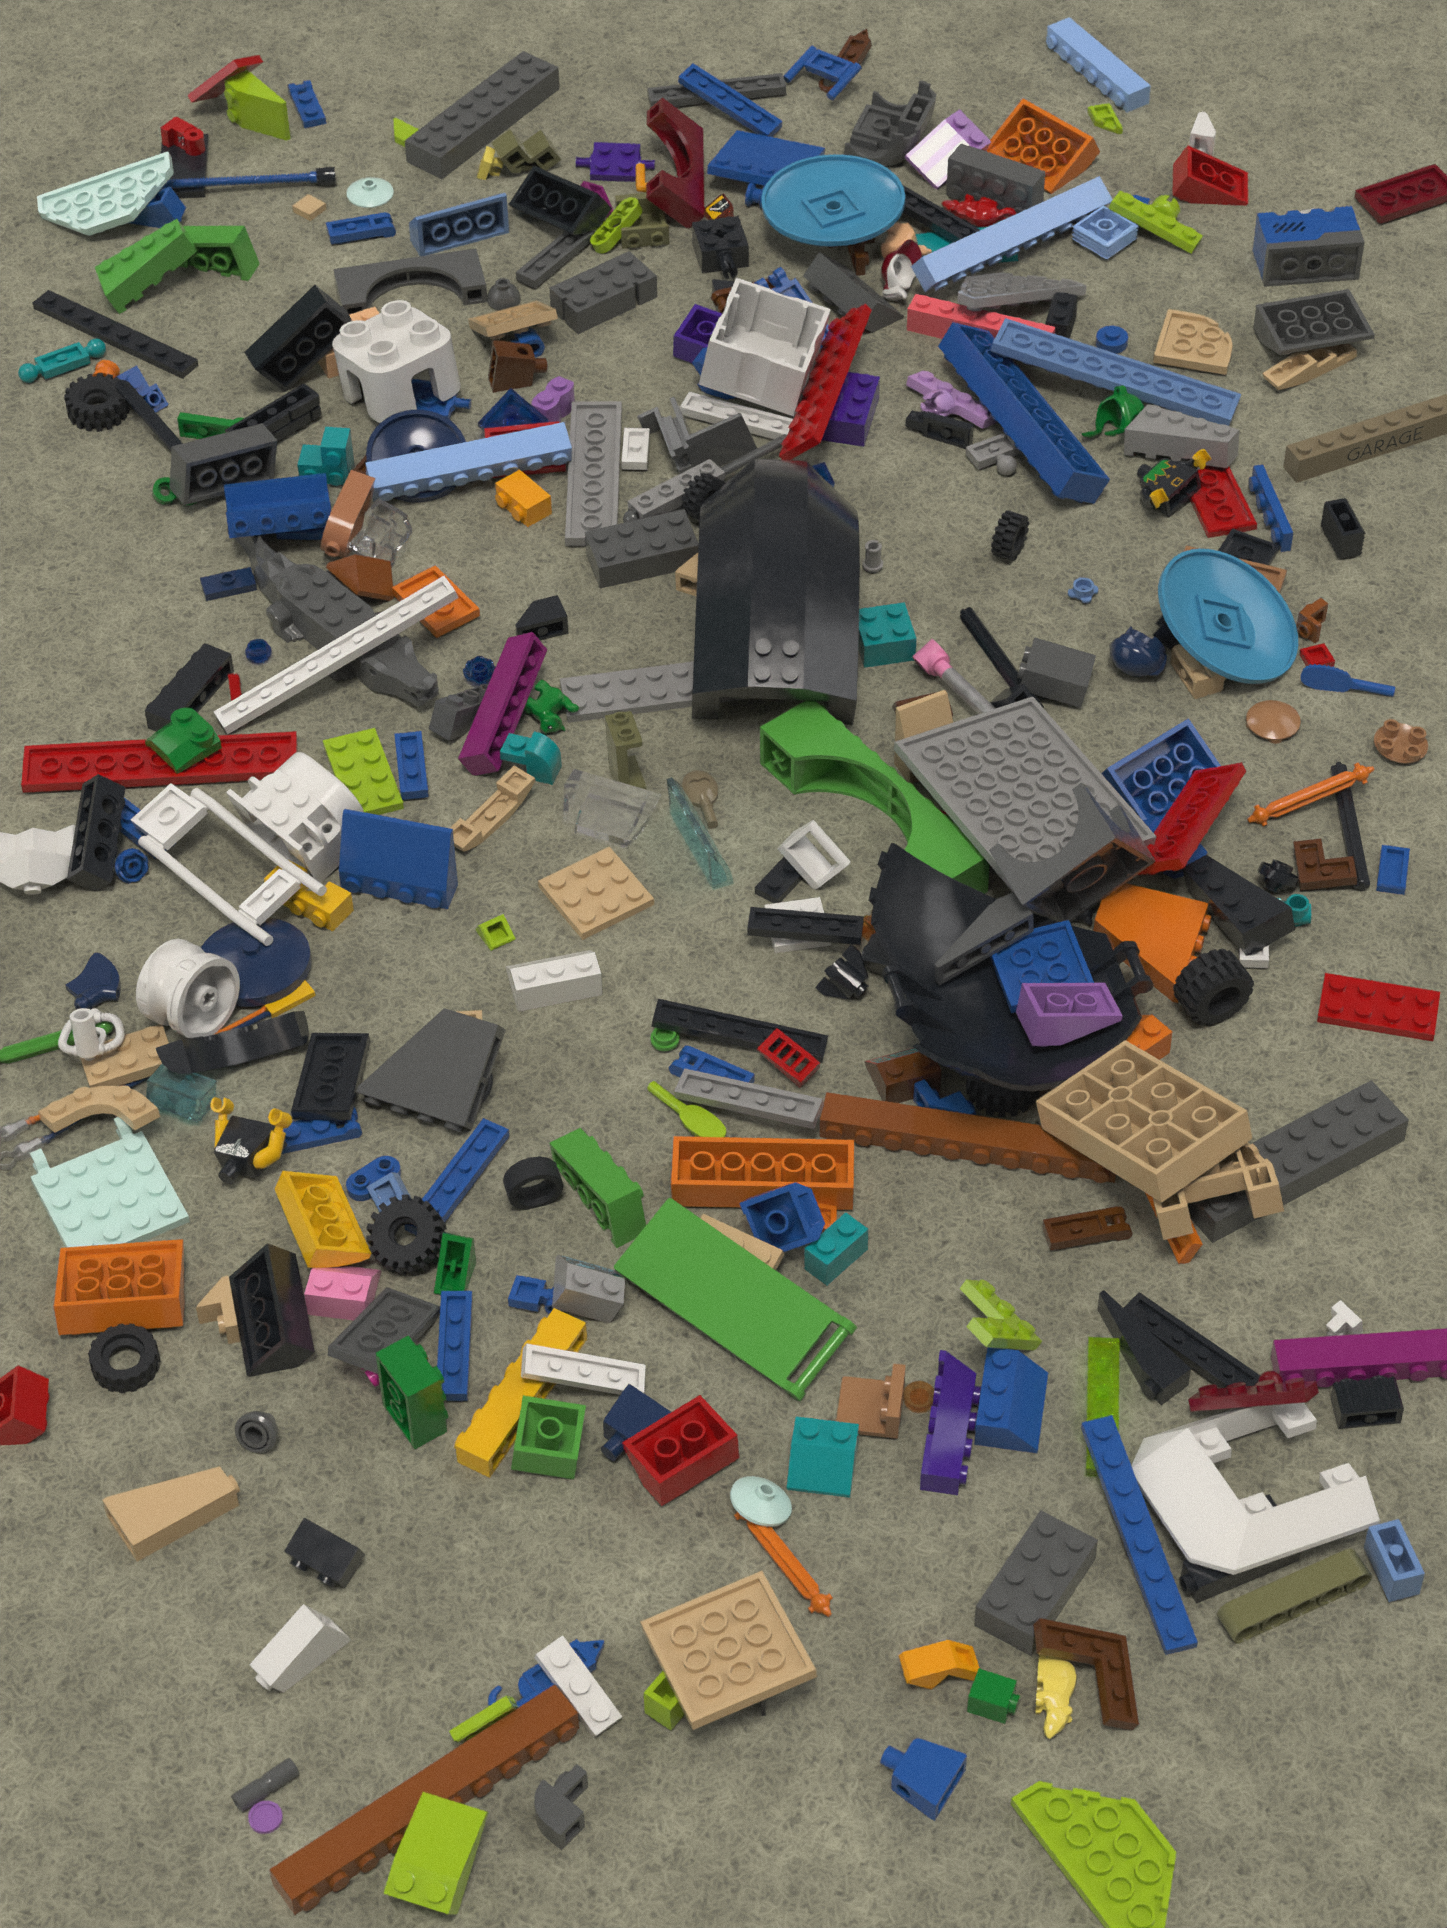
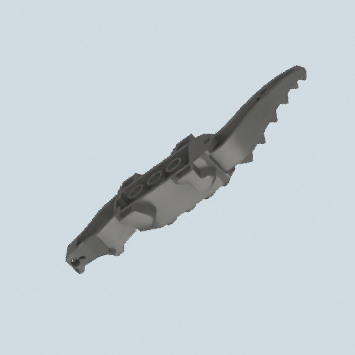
M260 535L233 538L247 553L257 586L273 602L266 609V615L273 624L274 633L285 642H296L297 640L305 639L319 650L381 613H374L367 603L347 589L344 583L330 571H324L311 564L297 565L282 553L273 551ZM399 633L328 675L336 682L347 679L351 680L357 677L372 691L397 695L417 707L422 706L439 695L437 674H430L418 662L411 639L406 635L401 638Z

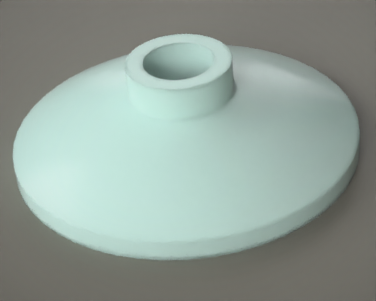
M370 177L352 183L347 189V198L356 206L373 208L387 203L392 198L394 192L392 185L386 180Z
M756 1476L743 1477L738 1479L730 1490V1500L733 1507L742 1517L754 1524L765 1527L779 1526L785 1523L791 1514L792 1506L787 1494L778 1485L767 1479Z

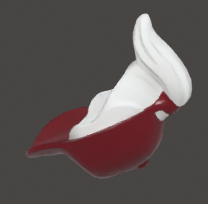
M906 240L896 251L887 254L882 263L881 277L885 283L882 295L887 300L896 301L907 298L905 290L911 287L912 280L916 276L911 266L922 258L921 249L914 240Z

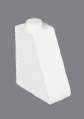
M303 1604L251 1662L250 1666L258 1673L255 1679L269 1691L275 1688L284 1693L350 1642L351 1639L330 1618Z

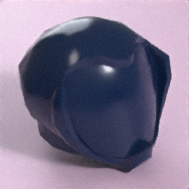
M1131 626L1124 634L1109 644L1112 662L1120 671L1133 677L1158 676L1166 666L1167 654L1162 643L1156 637L1151 639Z

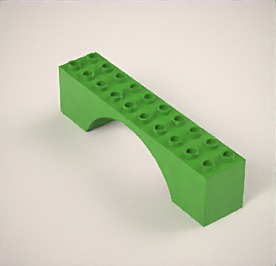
M806 700L760 727V764L794 795L808 792H830L863 800L883 811L897 824L908 843L904 849L905 851L960 883L984 894L988 892L990 864L960 828L952 822L948 815L943 814L937 809L930 799L920 794L912 783L904 780L895 768L887 765L858 736L853 735L845 728L840 720H836L828 713L823 705H819L816 701Z

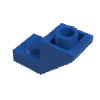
M137 365L116 376L121 380L128 381L155 412L169 405L156 383L149 387Z
M925 1079L914 1083L913 1101L917 1106L976 1115L973 1103L970 1100H966L960 1091L940 1099L935 1088L931 1089Z

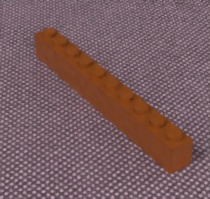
M826 1092L824 1107L820 1117V1137L854 1140L855 1143L861 1146L874 1145L893 1151L900 1149L912 1151L919 1155L932 1154L944 1156L950 1160L964 1159L978 1164L1002 1165L1008 1169L1022 1168L1033 1170L1040 1174L1054 1173L1067 1178L1079 1177L1092 1179L1098 1183H1115V1173L1042 1129L1041 1125Z
M554 1684L270 1868L273 1886L294 1915L302 1910L309 1911L313 1909L323 1896L331 1891L337 1892L342 1890L349 1883L350 1879L361 1871L363 1873L371 1871L378 1864L379 1860L390 1852L392 1854L397 1853L422 1792L462 1804L467 1803L476 1796H485L491 1791L493 1785L503 1778L510 1779L520 1771L523 1765L532 1759L536 1761L543 1758L548 1753L550 1747L560 1741L567 1742L579 1729L578 1712Z

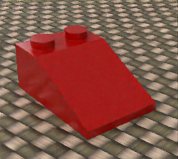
M1187 145L1173 163V196L1191 204L1247 206L1248 172Z

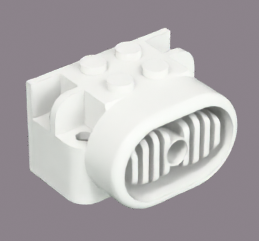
M302 752L294 753L273 774L267 775L261 781L252 776L248 780L251 790L243 798L231 789L226 792L246 826L288 860L307 869L308 874L320 883L339 866L344 809L364 812L353 793L337 777Z

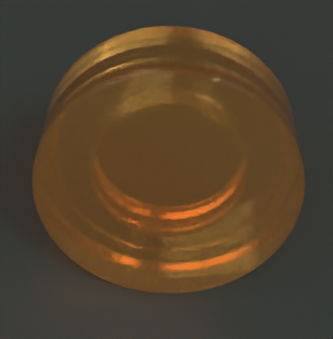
M914 1381L908 1384L904 1390L903 1399L906 1408L914 1413L929 1411L931 1406H933L934 1388L924 1381Z

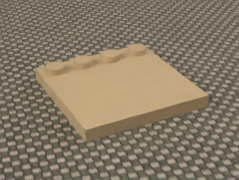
M763 1571L640 1622L642 1631L693 1730L817 1677L816 1668Z

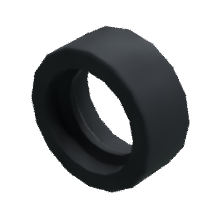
M542 1156L529 1157L518 1161L506 1171L503 1178V1184L510 1204L522 1210L549 1205L560 1196L564 1187L556 1162ZM545 1179L537 1185L522 1187L531 1181Z

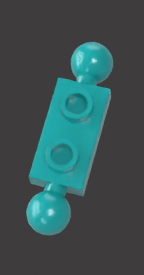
M95 338L90 340L84 348L80 342L38 356L34 358L35 365L25 363L20 366L18 370L19 378L23 382L31 383L37 379L39 374H42L44 379H48L90 364L89 356L93 358L102 357L106 352V345L102 340Z

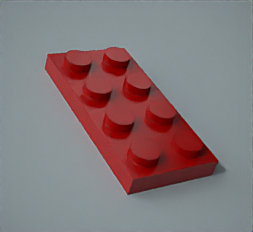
M1325 973L1317 1022L1433 1041L1440 992Z

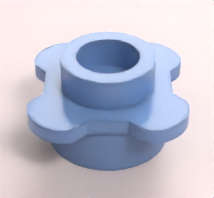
M1088 578L1076 579L1073 583V588L1068 590L1070 598H1077L1083 603L1091 602L1092 596L1098 593V587Z

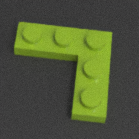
M983 1279L980 1281L965 1280L960 1290L988 1317H973L966 1327L986 1347L1033 1351L1038 1348L1042 1340L1034 1333L1036 1331L1035 1328L1027 1321L1021 1320L1014 1313L1015 1308L994 1293L995 1288L989 1282Z

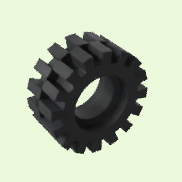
M700 473V476H694L695 481L690 480L688 482L690 487L684 488L683 492L686 495L682 496L681 499L684 501L682 508L685 509L686 514L700 521V507L704 497L708 492V497H710L725 484L724 481L709 473Z
M1006 510L1001 515V519L999 518L998 526L995 527L996 532L992 537L991 552L993 555L1010 561L1017 559V555L1021 553V549L1024 547L1023 543L1026 541V534L1029 531V528H1027L1029 526V518L1027 516Z

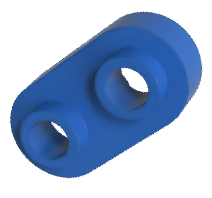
M381 1156L350 1175L346 1181L349 1197L355 1201L371 1199L372 1197L367 1186L391 1172L398 1173L401 1176L398 1160L391 1156Z

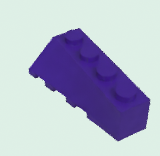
M940 1350L938 1375H936L933 1406H931L929 1434L926 1437L921 1469L920 1490L958 1495L960 1484L966 1485L968 1466L963 1465L964 1457H971L973 1439L967 1437L968 1431L975 1432L977 1413L972 1412L973 1405H979L981 1387L976 1386V1373L949 1352Z

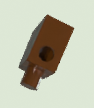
M497 340L492 342L488 380L493 393L532 386L534 373L547 372L546 358H535L531 345Z

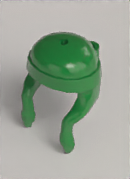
M1124 385L1114 388V394L1103 400L1097 409L1096 430L1081 434L1083 437L1088 438L1101 434L1107 420L1118 429L1104 432L1106 436L1115 437L1125 432L1126 427L1144 409V405L1137 396L1127 393Z

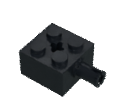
M739 216L692 222V245L702 274L722 271L723 277L729 279V272L731 279H733L738 274L737 269L749 267V245Z

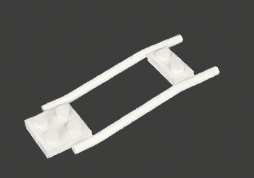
M170 783L131 819L133 825L147 835L140 837L138 844L155 856L230 920L265 946L272 944L273 937L259 926L301 888L299 886L301 883L319 896H323L327 891L323 884L290 862L199 788H194L191 796H188ZM208 809L281 868L239 906V911L164 850L168 851L208 814Z

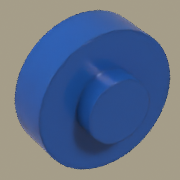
M1105 326L1097 331V348L1115 354L1127 348L1128 333L1123 328Z

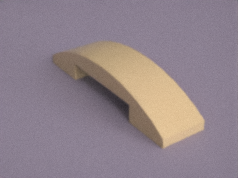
M513 766L496 782L497 791L466 821L460 818L450 827V829H453L454 846L465 852L485 841L515 813L533 787L535 778L518 767Z

